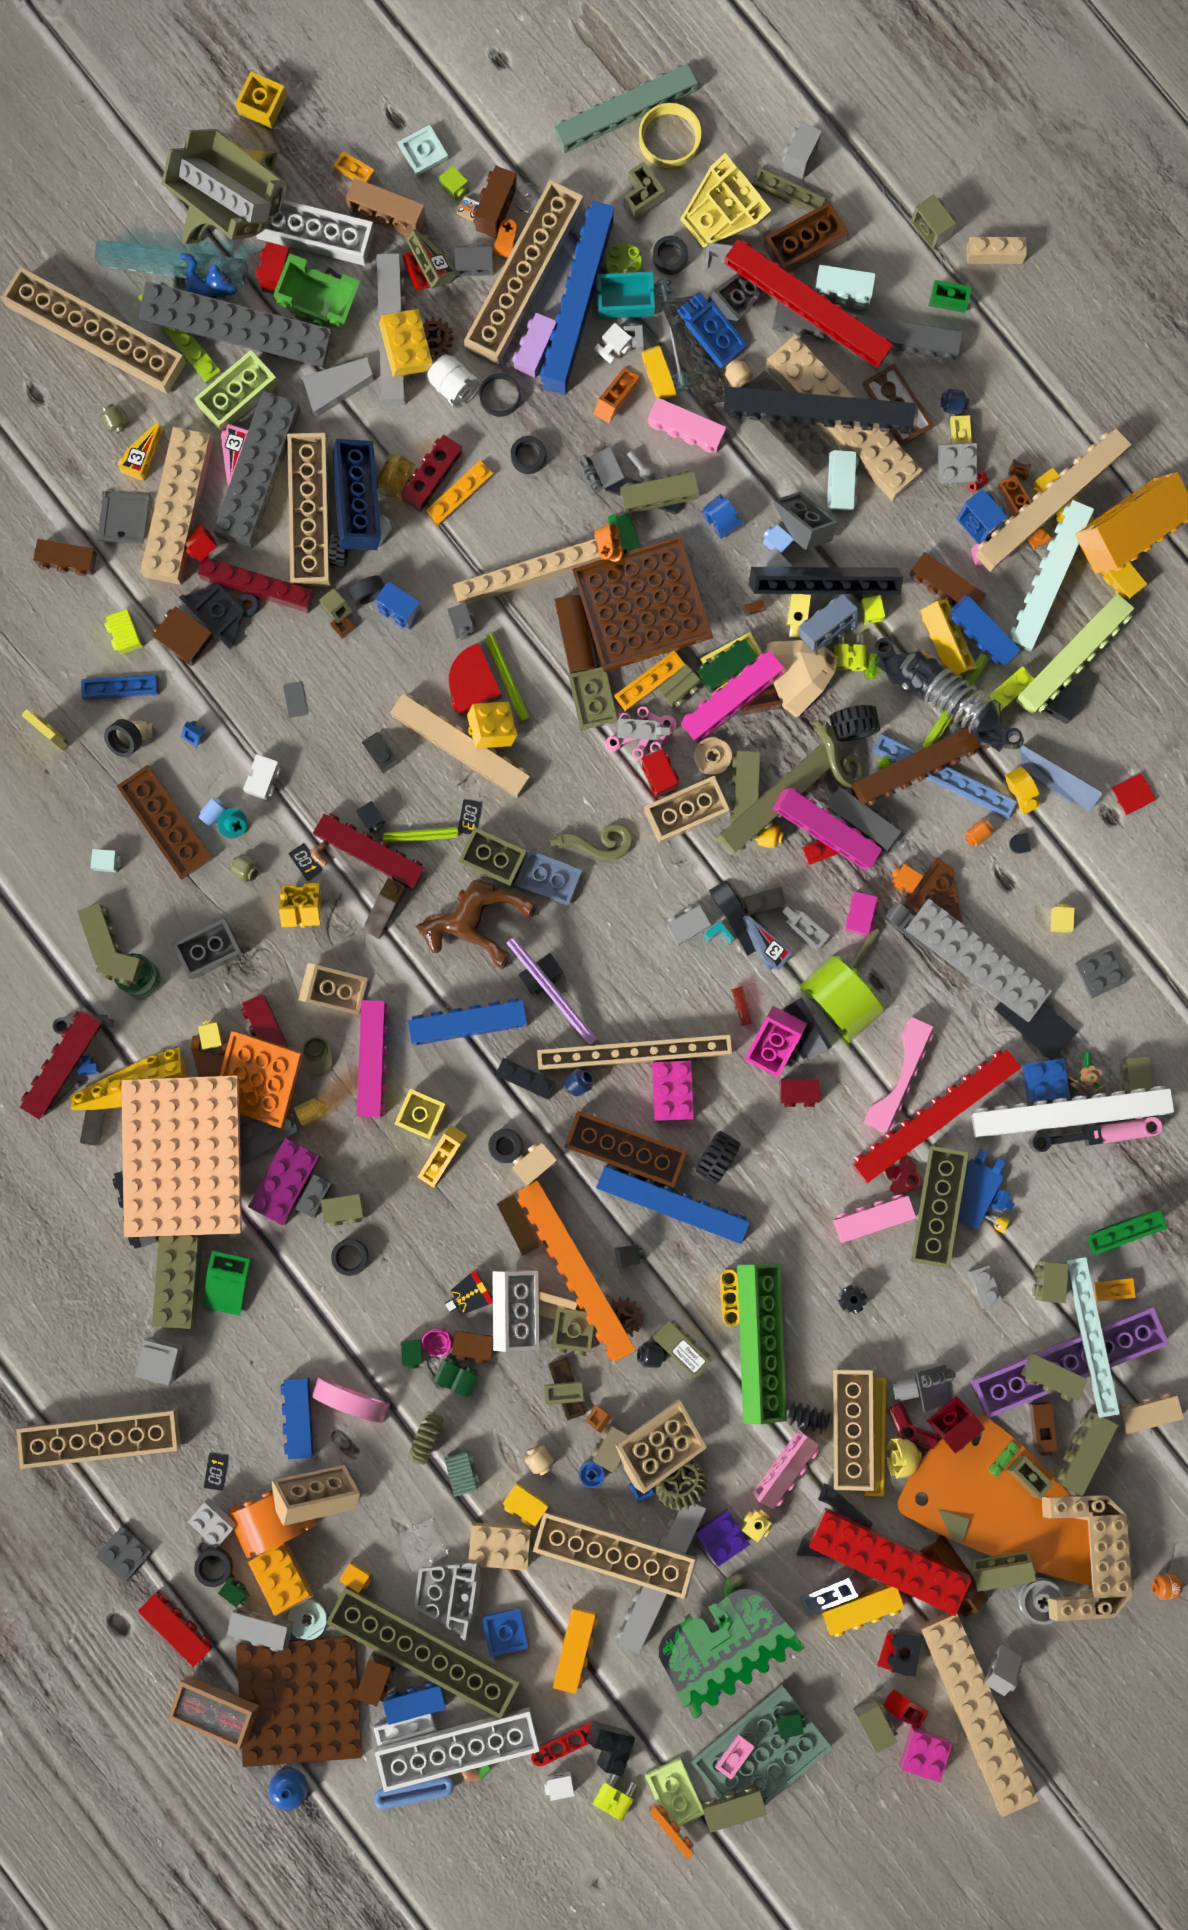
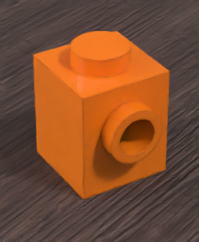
M903 864L901 868L899 866L896 867L891 875L894 877L891 882L894 883V887L901 892L906 891L911 894L923 876L906 864Z

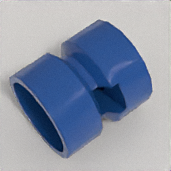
M592 1459L582 1463L579 1470V1478L585 1487L596 1488L604 1481L605 1474L602 1466L593 1462Z

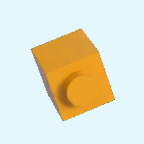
M351 1560L339 1581L359 1593L361 1589L366 1590L370 1584L371 1579H369L371 1573Z

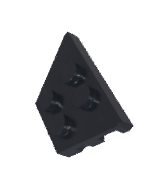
M219 584L209 586L207 589L196 590L188 595H181L179 599L231 650L245 610Z

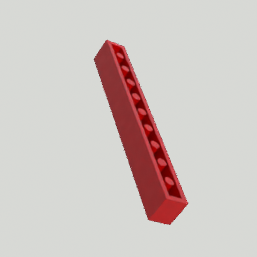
M738 239L725 256L724 264L877 369L890 353L893 344L887 337L878 335L871 326H865L856 316L846 313L840 305L831 303L824 294H818L812 286L799 281L796 275L783 270L780 264L768 260L764 253L752 249L748 242H742Z
M1001 1049L991 1056L993 1059L990 1062L984 1061L976 1067L978 1071L974 1074L969 1072L961 1078L962 1082L959 1085L953 1084L945 1090L947 1094L943 1097L938 1095L931 1100L930 1103L932 1105L927 1109L922 1107L915 1112V1118L912 1120L907 1118L899 1124L901 1126L899 1130L888 1132L884 1136L886 1139L883 1142H875L869 1147L870 1151L865 1155L861 1153L853 1159L855 1162L852 1166L864 1183H869L1020 1070V1065L1008 1049L1003 1052Z

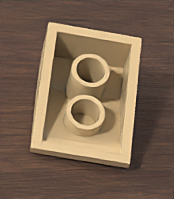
M308 963L298 1000L359 1015L361 1000H363L368 978Z

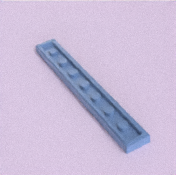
M881 734L872 752L892 762H897L918 751ZM944 766L945 769L937 774L934 771L928 774L929 777L927 779L1007 819L1010 818L1017 804L1016 800L948 766Z

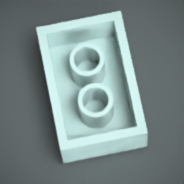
M819 265L814 291L818 294H824L831 303L838 304L841 307L850 306L856 310L868 309L873 292L875 273Z

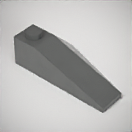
M737 273L715 289L707 301L708 303L713 301L727 319L738 321L751 310L760 295L761 289Z

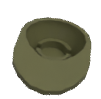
M315 1035L306 1038L301 1047L303 1064L306 1071L312 1075L326 1073L332 1066V1054L328 1041L321 1036Z

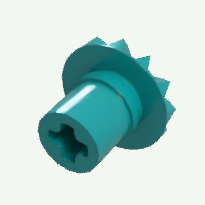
M229 808L223 810L220 816H218L216 825L223 836L237 838L245 832L247 818L241 810Z

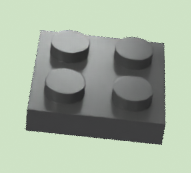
M1111 948L1074 964L1091 999L1127 983Z
M122 1525L96 1555V1558L121 1580L126 1582L152 1550Z

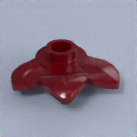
M906 1157L900 1159L899 1167H889L885 1170L886 1177L892 1182L890 1190L896 1194H903L908 1190L916 1191L922 1184L921 1177L916 1173L915 1164ZM912 1179L914 1185H911L908 1180Z

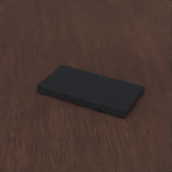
M999 1002L993 1009L1049 1060H1053L1077 1033L1076 1030L1045 1003L1041 1005L1030 1022L1024 1020L1002 1002Z

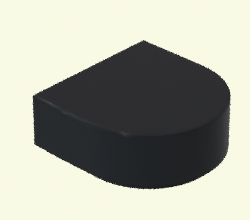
M1027 833L1017 834L1010 839L1009 848L1013 853L1022 854L1031 851Z

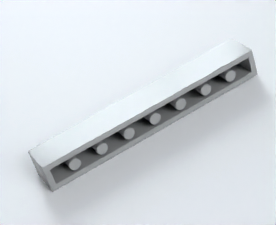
M399 253L377 254L379 322L382 315L402 312V308L406 307L405 296H402V290H405V280L401 278V272H404V260H400ZM379 326L383 406L405 405V398H409L408 387H405V380H408V375L392 376Z
M697 1502L696 1507L691 1505L689 1510L685 1507L682 1508L681 1512L677 1508L674 1509L677 1511L675 1517H670L666 1526L668 1532L666 1536H661L658 1546L686 1554L706 1510L705 1506ZM644 1586L641 1587L640 1591L636 1590L632 1599L635 1603L632 1609H627L624 1616L626 1622L623 1627L620 1626L615 1635L618 1638V1645L634 1653H640L666 1597V1593Z

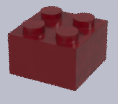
M957 1396L927 1420L935 1433L955 1454L985 1430V1427L975 1414Z

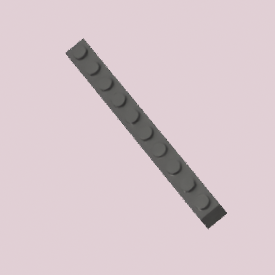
M777 301L773 329L780 333L788 331L798 336L811 335L816 339L829 338L837 342ZM848 313L849 315L856 316L865 326H871L878 335L887 337L893 344L892 352L899 350L905 351V353L915 355L916 353L923 354L927 358L940 357L945 361L956 360L958 357L962 332Z

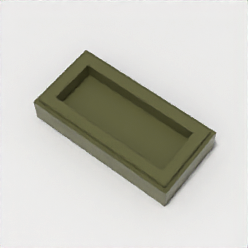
M583 1381L544 1384L546 1405L585 1401Z

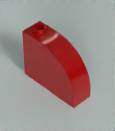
M479 643L464 649L453 661L448 680L453 701L450 703L454 712L458 711L460 716L468 713L473 704L491 703L502 698Z

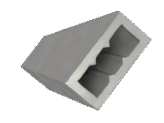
M366 357L302 376L314 416L319 417L374 381L373 374H376L373 363H369Z

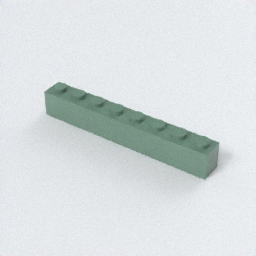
M688 64L684 66L679 65L667 74L662 73L650 82L645 81L635 89H628L618 97L613 96L601 105L596 104L586 112H579L569 120L558 122L554 126L555 136L565 154L645 116L649 110L657 105L673 103L697 92V81Z

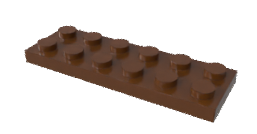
M146 765L117 785L125 800L181 880L213 859L149 765Z

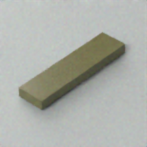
M761 167L752 182L753 187L807 212L819 208L827 200L826 197Z

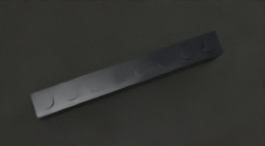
M751 567L749 586L754 594H901L903 576L898 568Z

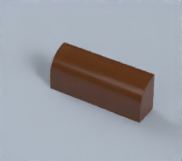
M570 595L555 598V606L570 674L599 668L594 640L581 596Z

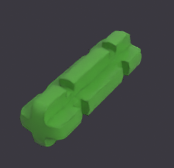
M1009 1442L1006 1446L1007 1449H1004L995 1460L996 1463L990 1466V1473L996 1477L999 1476L1002 1472L1001 1469H1004L1014 1457L1012 1455L1018 1452L1019 1446L1016 1443Z

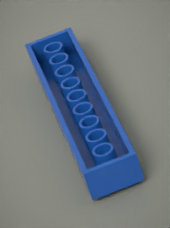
M592 201L591 207H587L586 222L582 225L580 232L581 240L576 245V258L571 263V276L567 277L566 293L561 298V312L558 311L556 316V330H552L550 338L551 347L547 348L545 356L547 358L546 365L543 364L540 373L544 390L565 395L597 284V274L600 273L614 223V206L597 201Z

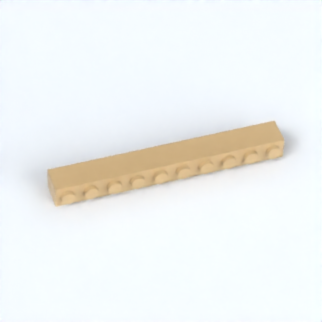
M1114 429L1111 433L1107 431L1100 438L1101 442L1099 444H1092L1086 450L1088 453L1084 457L1080 455L1073 462L1074 466L1072 468L1066 467L1059 474L1061 477L1057 481L1053 479L1048 483L1045 492L1039 491L1032 498L1033 502L1030 505L1026 503L1019 509V515L1016 517L1011 516L1005 522L1006 526L1002 530L1000 528L995 530L991 534L992 539L988 542L984 540L977 547L979 550L975 556L990 572L1128 450L1131 444L1117 429Z
M730 1035L537 1050L539 1071L728 1056L732 1054Z

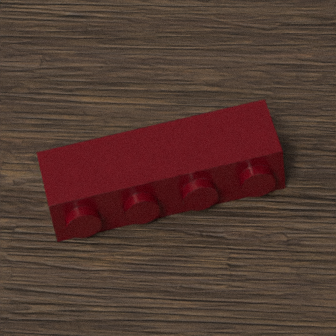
M264 994L242 1003L243 1008L241 1012L245 1020L249 1019L251 1023L249 1030L253 1037L256 1036L259 1039L289 1048Z

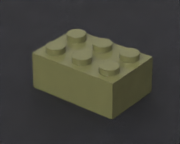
M474 827L458 862L461 866L511 888L526 858L527 851Z

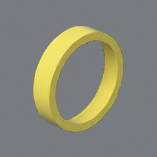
M664 103L653 107L646 113L639 128V145L643 155L652 164L666 169L679 168L689 163L696 156L701 142V126L696 115L690 109L676 103ZM673 114L686 119L695 132L696 140L692 152L677 160H663L651 154L645 146L644 134L647 126L655 118L661 115Z

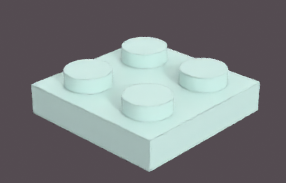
M430 125L398 142L400 150L416 176L448 159V154Z

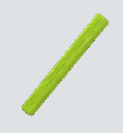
M489 634L485 636L486 644L519 720L525 721L529 719L527 709L494 634Z

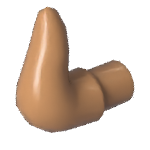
M326 842L313 847L310 852L314 861L318 862L322 867L328 863L320 854L326 847Z

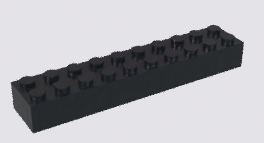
M726 387L723 408L733 419H742V416L749 417V420L760 421L761 418L778 423L779 420H785L788 424H798V421H801L809 426H816L817 423H822L824 427L835 428V425H841L844 429H854V426H857L865 431H873V428H879L881 432L892 433V430H898L900 434H911V431L916 432L918 406L916 403Z

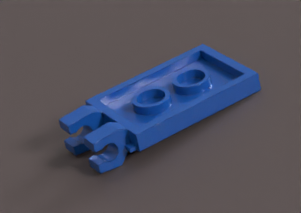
M699 291L689 300L694 308H697L696 311L686 302L677 312L685 319V325L707 353L722 368L745 348L747 343L713 301L708 303L707 299Z
M982 1149L979 1150L974 1160H968L958 1221L976 1230L1003 1180L1000 1172L1005 1164V1161L997 1158L992 1169L983 1165L982 1163L988 1152Z

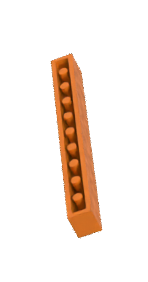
M538 1180L518 1191L517 1193L520 1197L517 1200L522 1208H527L529 1212L527 1217L531 1224L537 1225L539 1229L536 1231L542 1242L545 1240L549 1247L546 1248L551 1259L555 1257L559 1263L555 1265L561 1275L565 1274L568 1281L565 1282L570 1292L575 1291L578 1296L575 1300L580 1309L585 1308L588 1314L585 1318L590 1326L594 1325L598 1332L595 1335L600 1344L604 1342L608 1348L605 1352L610 1361L614 1359L617 1363L637 1351Z

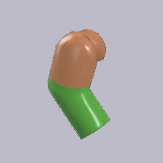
M486 1765L477 1770L463 1771L462 1775L468 1782L480 1781L492 1768L490 1765Z

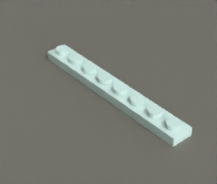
M1084 1257L1067 1260L1066 1264H1069L1068 1275L1098 1416L1101 1418L1118 1415L1120 1413L1087 1259Z

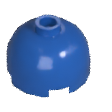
M295 1768L277 1771L268 1787L269 1798L272 1804L285 1811L299 1807L305 1801L309 1791L305 1775Z

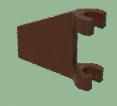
M195 1035L192 1037L191 1050L199 1077L220 1076L228 1041L222 1043L221 1054L200 1050V1036Z

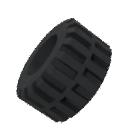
M858 705L838 710L829 716L837 741L858 740L872 736L881 730L876 706Z
M718 1131L699 1160L695 1172L717 1184L735 1158L740 1148V1142L726 1133Z

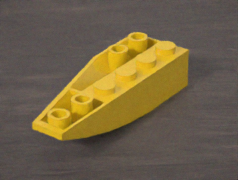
M180 1047L144 1058L72 1094L71 1109L97 1110L122 1107V1080L189 1078Z

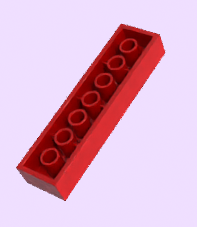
M826 1507L809 1541V1548L953 1616H956L972 1581L969 1574Z

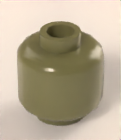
M112 403L101 410L100 420L109 432L115 430L116 433H119L126 428L125 424L128 421V417L120 405Z
M245 854L234 857L230 863L231 874L243 882L255 880L260 871L258 862Z

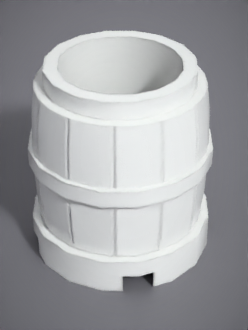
M441 356L432 364L428 371L430 383L455 408L462 407L460 403L463 401L468 403L479 389L477 382H480V380L453 356Z

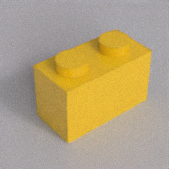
M517 1482L503 1501L504 1509L512 1515L518 1514L521 1517L520 1520L528 1526L531 1524L536 1526L549 1506L548 1503Z

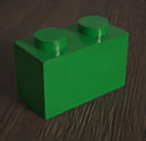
M935 280L931 289L928 306L965 313L969 304L972 287Z

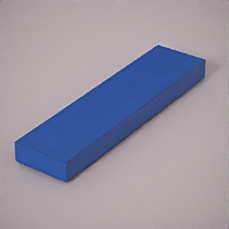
M144 675L81 679L82 699L159 695L158 676Z

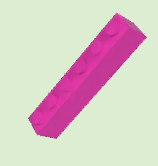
M771 651L762 653L757 658L758 661L753 665H747L743 669V673L738 677H732L728 681L727 686L716 690L711 699L701 702L696 711L684 716L681 724L696 743L702 741L787 672Z
M795 788L782 790L772 808L774 811L862 869L872 868L882 850L877 846L876 841L870 838L866 839L862 836V832L855 828L851 829L847 826V822L840 818L836 819L829 810L818 807L814 800L804 798L799 790Z
M361 1000L358 1117L382 1118V1113H385L386 1102H382L383 1094H386V1083L383 1082V1075H387V1063H384V1056H387L388 1044H384L385 1036H388V1025H385V1017H389V1006H386L385 1001Z

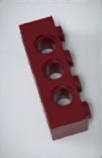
M444 434L441 438L435 440L431 453H427L424 456L423 464L419 469L416 468L414 470L410 483H406L401 489L402 501L420 513L463 453L462 446ZM440 454L446 456L444 460L436 459V457ZM430 469L436 471L435 474L431 476L427 475L426 472ZM420 484L425 486V488L422 491H417L415 489V487Z

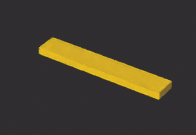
M873 1377L874 1491H864V1496L884 1497L886 1377Z

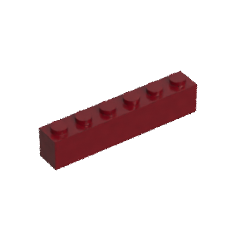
M208 557L202 560L198 575L203 581L219 584L220 586L245 594L250 593L258 598L309 613L314 598V593L311 589Z
M325 813L323 814L313 831L314 836L408 888L415 890L425 872L421 862L415 859L412 861L406 859L407 855L403 852L390 850V846L383 841L377 843L372 840V835L364 831L362 834L357 832L354 825L348 822L346 824L339 822L340 818L332 813L329 816Z
M83 1009L80 1012L77 1011L74 1014L72 1026L64 1030L61 1035L63 1040L60 1044L56 1043L53 1047L51 1059L45 1060L41 1066L42 1073L40 1076H35L30 1084L33 1086L30 1092L26 1091L20 1100L23 1102L20 1108L38 1120L44 1117L104 1023L103 1019L87 1009Z

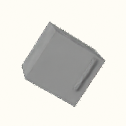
M148 1337L143 1342L135 1377L170 1385L175 1381L184 1345Z

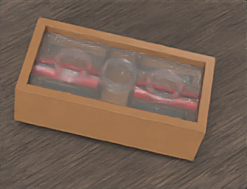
M189 1675L180 1681L168 1719L239 1750L248 1742L260 1706Z

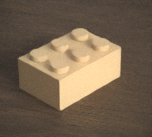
M473 1522L471 1526L468 1563H478L480 1567L527 1571L531 1527Z

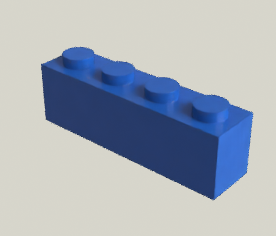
M964 595L949 611L952 615L951 620L959 626L961 624L965 628L963 632L970 639L974 638L978 642L976 645L981 651H987L991 655L989 659L995 665L1006 666L1020 651L1018 646L969 596Z
M309 1377L288 1378L281 1384V1395L285 1397V1403H282V1415H286V1423H283V1434L287 1435V1443H284V1453L288 1455V1460L312 1458L314 1456Z

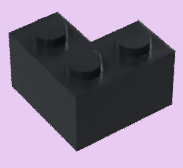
M592 1721L586 1741L593 1748L601 1750L597 1765L606 1773L623 1777L635 1737L627 1730Z

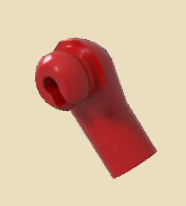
M985 472L977 474V482L968 484L969 491H979L988 483L989 478H987Z

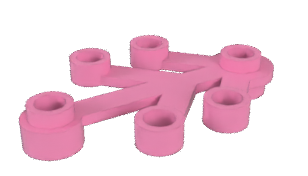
M640 707L637 710V716L640 719L656 720L661 722V726H664L663 723L668 721L671 724L670 734L675 731L676 720L672 716L664 715L659 717L649 712L646 707ZM641 710H645L646 715L641 716L639 712ZM622 713L619 717L627 716L628 719H632L628 713ZM660 735V739H656L650 745L651 753L656 752L652 750L654 745H657L659 750L661 749L666 735ZM610 736L606 740V748L611 752H616L622 744L636 739ZM641 739L637 748L633 750L632 757L634 760H641L643 751L649 741L648 739ZM610 741H617V745L611 746ZM636 751H639L641 753V756L635 757L634 753Z

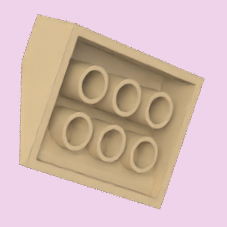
M679 1399L616 1444L626 1473L634 1487L644 1494L707 1448Z

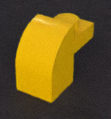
M1019 767L1005 774L1009 790L1016 796L1020 811L1023 814L1040 807L1037 796L1039 795L1038 789L1025 769Z

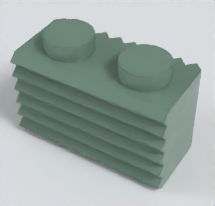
M468 1451L446 1456L444 1459L454 1497L477 1491L480 1481L478 1474L473 1472L472 1467L475 1466L473 1454L469 1455Z

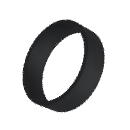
M496 373L488 376L482 382L479 390L480 403L483 409L490 415L496 417L508 416L519 406L521 399L519 385L513 377L507 374ZM496 379H504L511 382L518 391L516 403L505 411H495L487 407L482 400V392L489 382Z

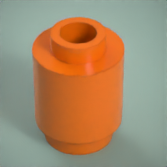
M987 820L978 821L965 832V840L970 846L978 847L992 835L991 833L994 829Z

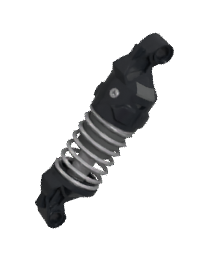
M881 638L876 642L875 649L880 658L876 667L884 671L893 684H900L904 689L910 691L926 703L932 702V707L938 706L940 713L947 710V718L952 717L956 713L954 723H958L963 719L961 728H966L969 725V733L976 738L980 745L991 746L998 752L1003 748L1019 749L1024 743L1022 732L1017 728L1004 729L1002 727L1000 702L993 698L991 699V696L984 697V691H977L975 685L969 686V681H962L960 675L955 676L953 670L922 649L906 654H896L889 639ZM883 646H889L886 652L880 651ZM970 689H974L973 694L970 696ZM981 694L980 700L974 702L975 697ZM1017 735L1020 738L1017 742L1009 741L1010 737Z

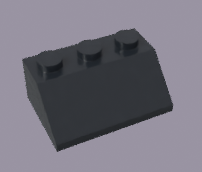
M802 997L781 1009L807 1023L797 1043L799 1046L797 1050L802 1059L806 1058L809 1061L831 1048Z

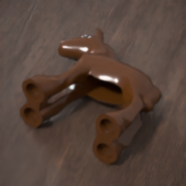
M476 879L470 883L466 891L462 889L459 892L457 900L460 902L454 913L429 915V917L423 920V923L416 925V928L420 931L419 933L425 939L432 953H439L442 950L443 934L451 933L461 940L477 944L490 953L495 966L503 970L510 958L509 952L476 930L481 922L484 907L499 902L509 903L516 906L523 917L530 920L538 904H536V901L527 899L523 895L511 893L504 889L494 891L495 884H487L480 879Z

